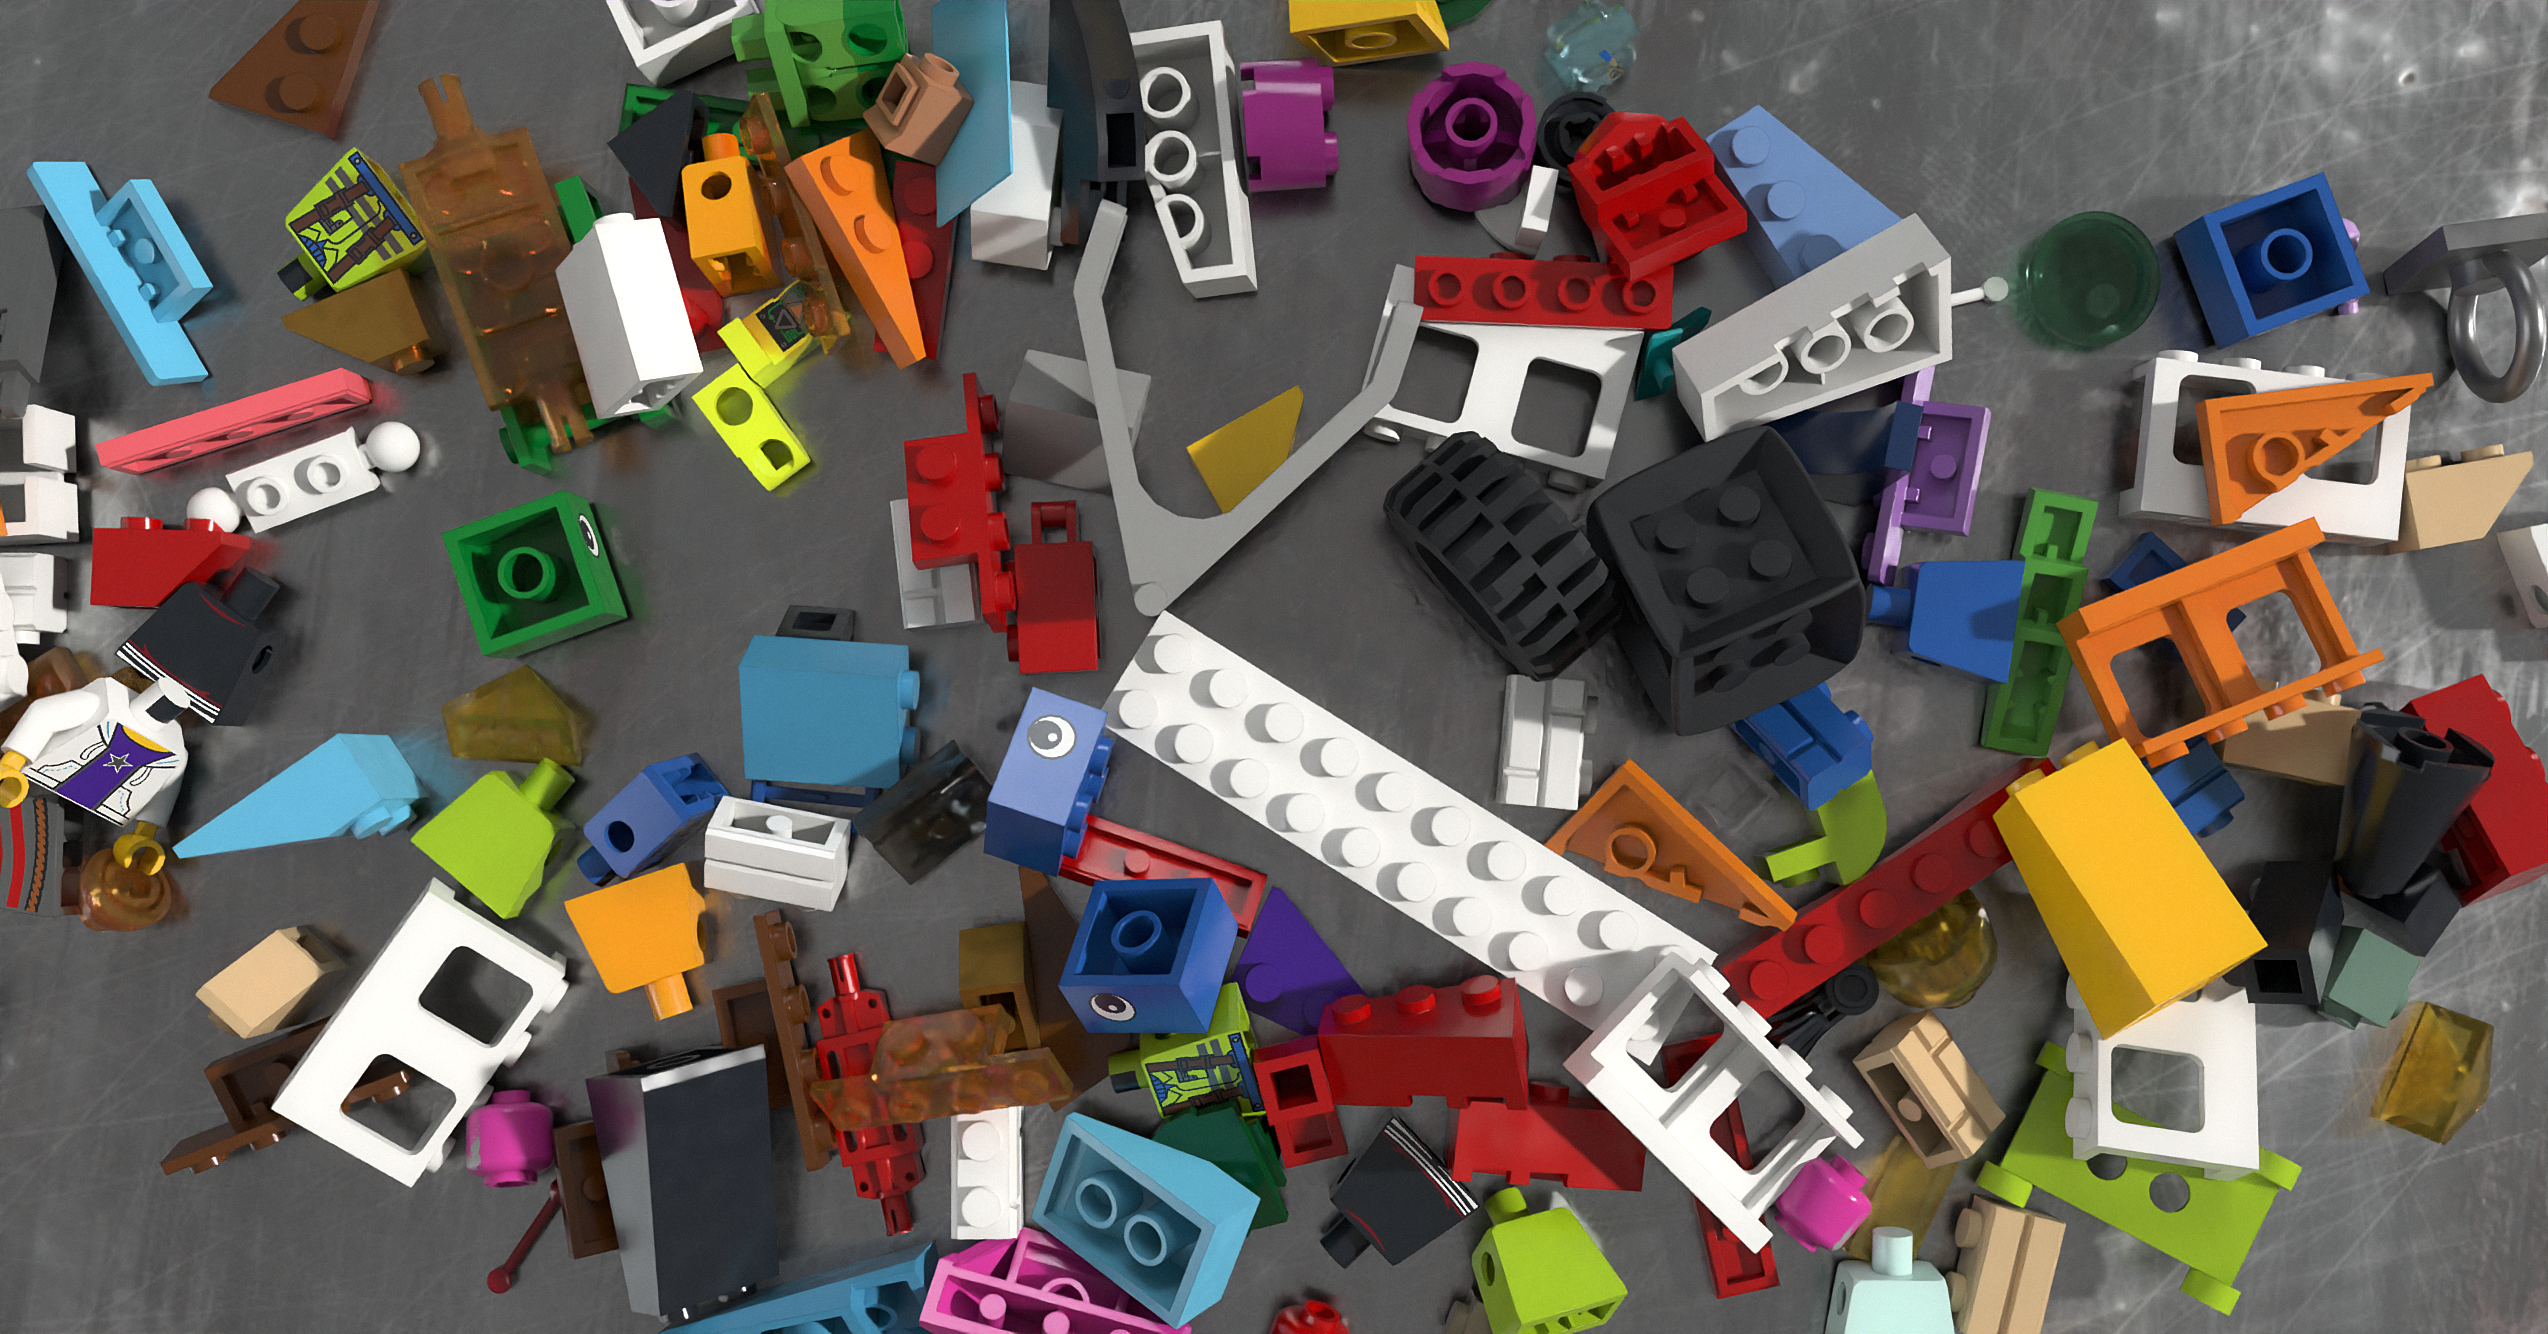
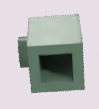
M2342 925L2320 1001L2321 1004L2317 1012L2325 1018L2351 1030H2355L2359 1022L2386 1028L2389 1021L2397 1017L2406 1006L2410 993L2408 985L2422 960L2365 928Z

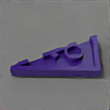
M1272 885L1229 983H1238L1246 1010L1303 1036L1318 1034L1324 1005L1332 1004L1335 1000L1347 995L1361 994L1368 998L1370 997L1337 959L1281 888Z

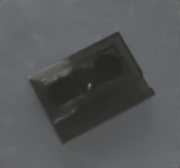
M953 739L853 816L851 820L857 832L863 838L865 837L873 845L874 849L912 885L985 828L987 800L994 783Z

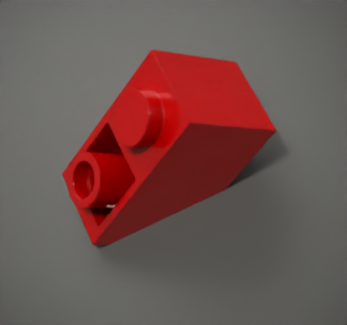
M121 517L120 528H93L90 605L117 609L158 610L185 583L191 580L214 584L250 550V537L225 532L213 519H184V530L163 529V520Z

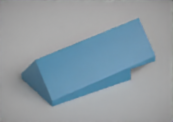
M936 1240L759 1289L757 1293L743 1299L729 1302L717 1301L699 1306V1312L696 1315L670 1323L659 1334H932L919 1325V1319L939 1261Z

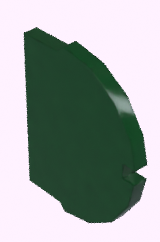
M1235 1100L1201 1109L1188 1106L1165 1118L1150 1136L1149 1140L1213 1163L1261 1198L1246 1237H1249L1252 1230L1287 1222L1289 1213L1277 1188L1286 1186L1287 1179L1279 1164L1281 1149L1275 1126H1269L1267 1116H1263L1261 1124L1258 1118L1245 1121Z

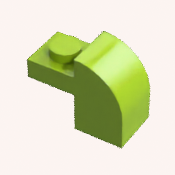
M1870 769L1865 777L1847 789H1840L1835 797L1816 810H1808L1802 804L1812 835L1753 854L1760 878L1772 882L1781 880L1783 888L1799 886L1818 879L1820 874L1817 867L1822 865L1830 883L1844 886L1860 878L1877 861L1887 834L1886 810L1872 769Z

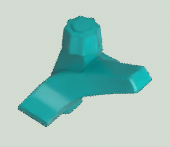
M1700 306L1672 324L1667 331H1644L1641 343V370L1636 399L1663 394L1672 388L1675 379L1672 372L1674 365L1672 348L1694 337L1709 322L1712 310Z

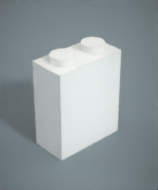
M616 213L597 219L593 223L592 229L580 242L573 246V250L555 270L597 419L660 410L703 372L659 218L634 220L633 215L630 213Z

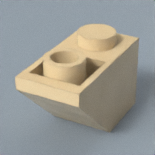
M2497 444L2460 452L2461 464L2442 467L2440 455L2406 461L2398 541L2388 542L2390 555L2484 538L2534 465L2532 451L2504 455L2503 445Z
M304 925L279 929L205 983L195 995L210 1008L208 1012L209 1018L218 1028L232 1036H241L243 1039L300 1025L351 967Z

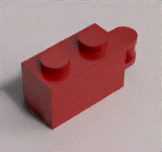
M1077 500L1031 502L1032 544H1014L1015 560L1005 561L1004 572L1010 571L1012 575L1015 598H1017L1018 624L1007 625L1009 662H1019L1020 674L1026 676L1102 672L1097 547L1092 541L1080 542ZM1066 526L1067 542L1045 543L1044 527Z

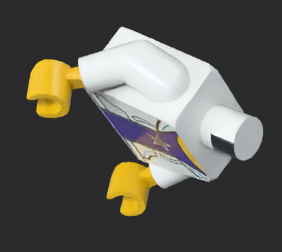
M111 677L98 678L81 689L35 700L1 746V750L5 755L0 760V780L4 778L0 785V805L4 808H11L22 802L28 793L29 784L27 779L122 828H125L131 821L138 823L135 832L125 833L117 839L113 846V855L120 865L128 868L135 851L145 847V853L140 859L139 869L146 875L155 874L164 864L165 853L161 845L154 841L158 829H166L181 789L188 760V752L184 747L181 721L177 717L190 706V699L187 693L179 684L167 677L158 679L142 694L135 692Z

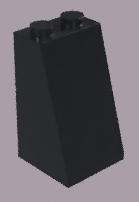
M763 1044L704 1046L585 1079L632 1312L658 1316L659 1323L676 1322L696 1315L699 1312L698 1303L718 1297L719 1302L746 1298L758 1292L756 1283L780 1275L766 1056Z

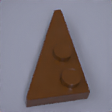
M299 0L211 88L208 98L220 105L333 140L380 0Z
M1019 865L1049 1105L1054 1112H1057L1110 1075L1109 1055L1139 1050L1140 1033L1087 1032L1058 987L1080 923L1045 873Z

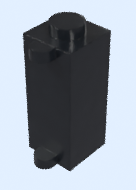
M2266 861L2261 877L2255 879L2249 889V897L2252 900L2248 917L2268 946L2224 974L2222 978L2229 985L2245 987L2248 1003L2320 1005L2345 915L2338 877L2335 871V861Z

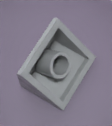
M1031 349L1027 350L1006 404L1002 462L1005 474L1114 497L1086 361ZM1116 368L1134 456L1151 376Z

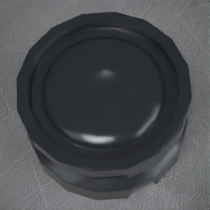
M1571 92L1558 97L1545 109L1536 130V154L1534 161L1536 166L1559 170L1556 182L1557 187L1566 191H1574L1570 175L1567 171V165L1574 162L1576 151L1609 113L1616 112L1606 102V98L1593 92Z

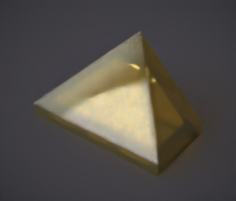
M527 664L444 703L441 710L453 758L539 764L543 758H548L558 765L579 766L582 755L572 711Z
M2426 1001L2377 1119L2445 1146L2488 1099L2494 1026Z

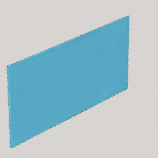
M940 0L932 7L933 54L948 61L959 71L957 79L974 100L971 109L939 166H936L937 227L939 228L1013 174L1007 0Z

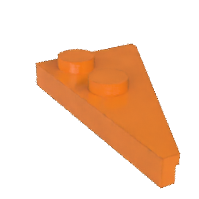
M870 127L805 154L783 167L899 371L926 357L880 145L873 130Z
M2432 372L2207 399L2196 403L2195 408L2212 527L2235 522L2242 517L2241 514L2271 494L2280 492L2295 482L2301 474L2310 468L2319 466L2361 438V434L2388 416L2397 414L2418 400L2419 396L2426 392L2427 387L2434 385Z
M1630 758L1544 844L1546 848L1562 856L1568 850L1605 863L1603 871L1620 877L1631 876L1639 878L1651 888L1698 904L1700 899L1704 898L1740 911L1739 919L1762 927H1778L1785 932L1793 925L1798 914Z

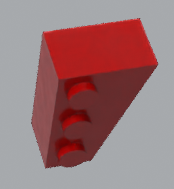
M1481 975L1467 979L1458 986L1433 989L1428 985H1414L1400 990L1396 995L1368 998L1365 995L1353 994L1341 997L1332 1004L1324 1005L1317 1036L1334 1105L1410 1107L1413 1103V1095L1445 1096L1448 1108L1468 1109L1471 1105L1470 1097L1505 1098L1507 1110H1527L1530 1046L1515 977L1498 979L1490 975Z

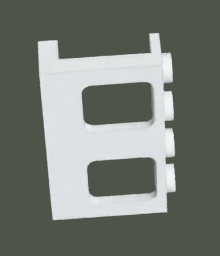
M1396 264L1361 391L1366 388L1393 305L1397 306L1398 300L1413 303L1414 268ZM1420 322V326L1467 338L1477 345L1478 355L1461 417L1454 423H1444L1394 409L1388 403L1365 424L1363 431L1369 436L1390 442H1400L1402 434L1427 441L1425 450L1428 452L1434 451L1453 433L1474 431L1482 438L1486 437L1492 441L1502 453L1506 452L1517 462L1523 471L1527 468L1549 474L1547 482L1549 485L1571 492L1584 493L1586 485L1596 487L1605 479L1644 331ZM1535 359H1543L1596 374L1601 380V391L1583 454L1579 457H1568L1516 442L1512 437L1511 428L1529 363Z
M2183 350L2160 351L2157 353L2156 358L2133 368L2132 381L2145 382L2134 488L2120 492L2118 517L2268 535L2314 516L2326 539L2325 542L2368 547L2398 541L2411 404L2397 414L2388 416L2377 424L2373 474L2371 481L2367 485L2311 479L2303 473L2295 482L2280 492L2271 494L2241 514L2242 517L2235 522L2223 526L2212 527L2204 466L2181 463L2173 454L2180 386L2241 394H2257L2388 378V376L2377 373H2351L2346 375V380L2324 377V368L2310 365L2286 366L2283 368V372L2261 370V361L2251 358H2225L2220 360V365L2197 362V353Z
M434 876L282 1084L271 1107L275 1112L412 1188L425 1169L434 1174L440 1168L456 1142V1139L449 1136L463 1116L467 1118L475 1109L486 1104L494 1089L493 1086L487 1083L500 1064L508 1068L514 1065L531 1039L532 1035L525 1031L539 1011L549 1015L569 986V982L563 979L567 957L555 951L552 957L549 958L453 899L456 892L454 888ZM459 946H467L531 985L489 1044L478 1041L424 1009L419 1003V996L451 951ZM390 1054L454 1092L412 1151L400 1147L349 1118L341 1110V1103L372 1060L378 1055Z
M2069 975L2066 987V1001L2068 1007L2074 1009V1033L2071 1034L2066 1047V1066L2069 1072L2074 1073V1097L2070 1099L2066 1109L2065 1128L2067 1135L2073 1138V1159L2088 1160L2100 1153L2200 1167L2204 1168V1178L2229 1182L2259 1170L2255 1003H2248L2245 987L2229 985L2221 976L2211 984L2199 989L2195 1002L2177 1001L2115 1036L2104 1040L2097 1030L2071 975ZM2114 1047L2190 1058L2196 1063L2199 1084V1128L2196 1133L2123 1123L2114 1117L2111 1110V1052Z
M1671 951L1562 1065L1733 1234L1756 1254L1773 1236L1758 1218L1787 1189L1805 1164L1815 1159L1836 1136H1839L1854 1149L1864 1139L1846 1121L1853 1113L1851 1108L1826 1085L1823 1084L1817 1091L1805 1079L1813 1071L1812 1068L1785 1043H1782L1776 1049L1764 1037L1772 1029L1771 1026L1743 1000L1735 1007L1723 995L1730 984L1715 968L1701 957L1692 965L1677 953ZM1682 986H1689L1723 1021L1724 1032L1674 1086L1661 1088L1627 1054L1626 1044L1629 1038L1676 989ZM1769 1070L1804 1104L1805 1114L1795 1127L1754 1169L1743 1170L1710 1137L1709 1129L1713 1121L1758 1074Z

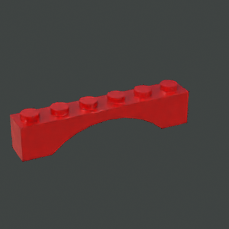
M2023 758L1978 787L1935 824L1872 866L1860 878L1847 885H1841L1821 898L1796 910L1798 913L1793 925L1785 932L1778 927L1764 926L1717 956L1711 966L1730 984L1726 989V993L1735 1007L1743 1000L1766 1020L2013 860L1992 816L2010 798L2005 789L2014 781L2036 769H2041L2046 777L2057 772L2058 770L2050 758Z

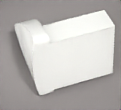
M1533 165L1527 182L1523 184L1521 192L1507 205H1498L1492 209L1475 211L1477 219L1491 236L1507 249L1525 254L1529 259L1535 258L1547 233L1559 170Z

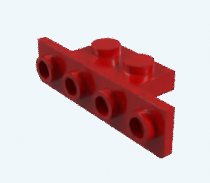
M1497 252L1490 254L1489 258L1416 255L1413 304L1423 307L1420 322L1667 331L1672 325L1674 265H1668L1630 282L1616 263L1591 262V258L1584 255L1554 256L1552 261L1527 260V255L1517 252Z
M973 372L963 374L967 433L904 441L912 561L918 570L978 562L982 614L995 634L1007 632L1006 611L1016 609V598L1012 575L1010 571L1002 572L1001 551L1010 550L1011 543L1006 513L1004 511L997 512L995 491L1005 490L1002 458L999 452L992 453L990 433L1000 432L998 404L994 394L985 395L976 373Z

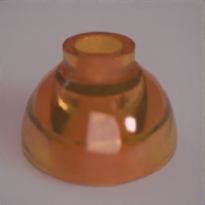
M113 848L97 852L84 866L78 880L77 895L80 919L87 927L98 932L130 933L152 926L167 914L172 902L171 888L161 869L153 875H146L140 871L139 864L143 855L136 851L128 868L123 867L115 860Z

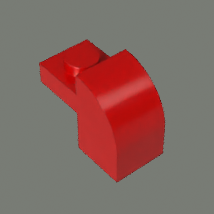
M1317 1034L1254 1049L1253 1065L1269 1126H1275L1285 1168L1348 1154V1144L1338 1106L1333 1104Z

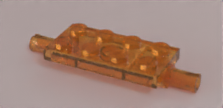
M439 75L447 96L446 102H442L433 78L426 79L418 85V92L423 97L437 138L433 141L434 148L424 157L397 165L490 412H494L528 400L536 401L554 453H564L572 450L564 429L565 424L570 425L578 447L586 446L593 442L595 438L589 430L574 388L578 384L587 381L555 273L556 268L570 254L572 248L527 128L522 127L502 134L486 133L482 127L475 125L461 87L462 82L458 75Z

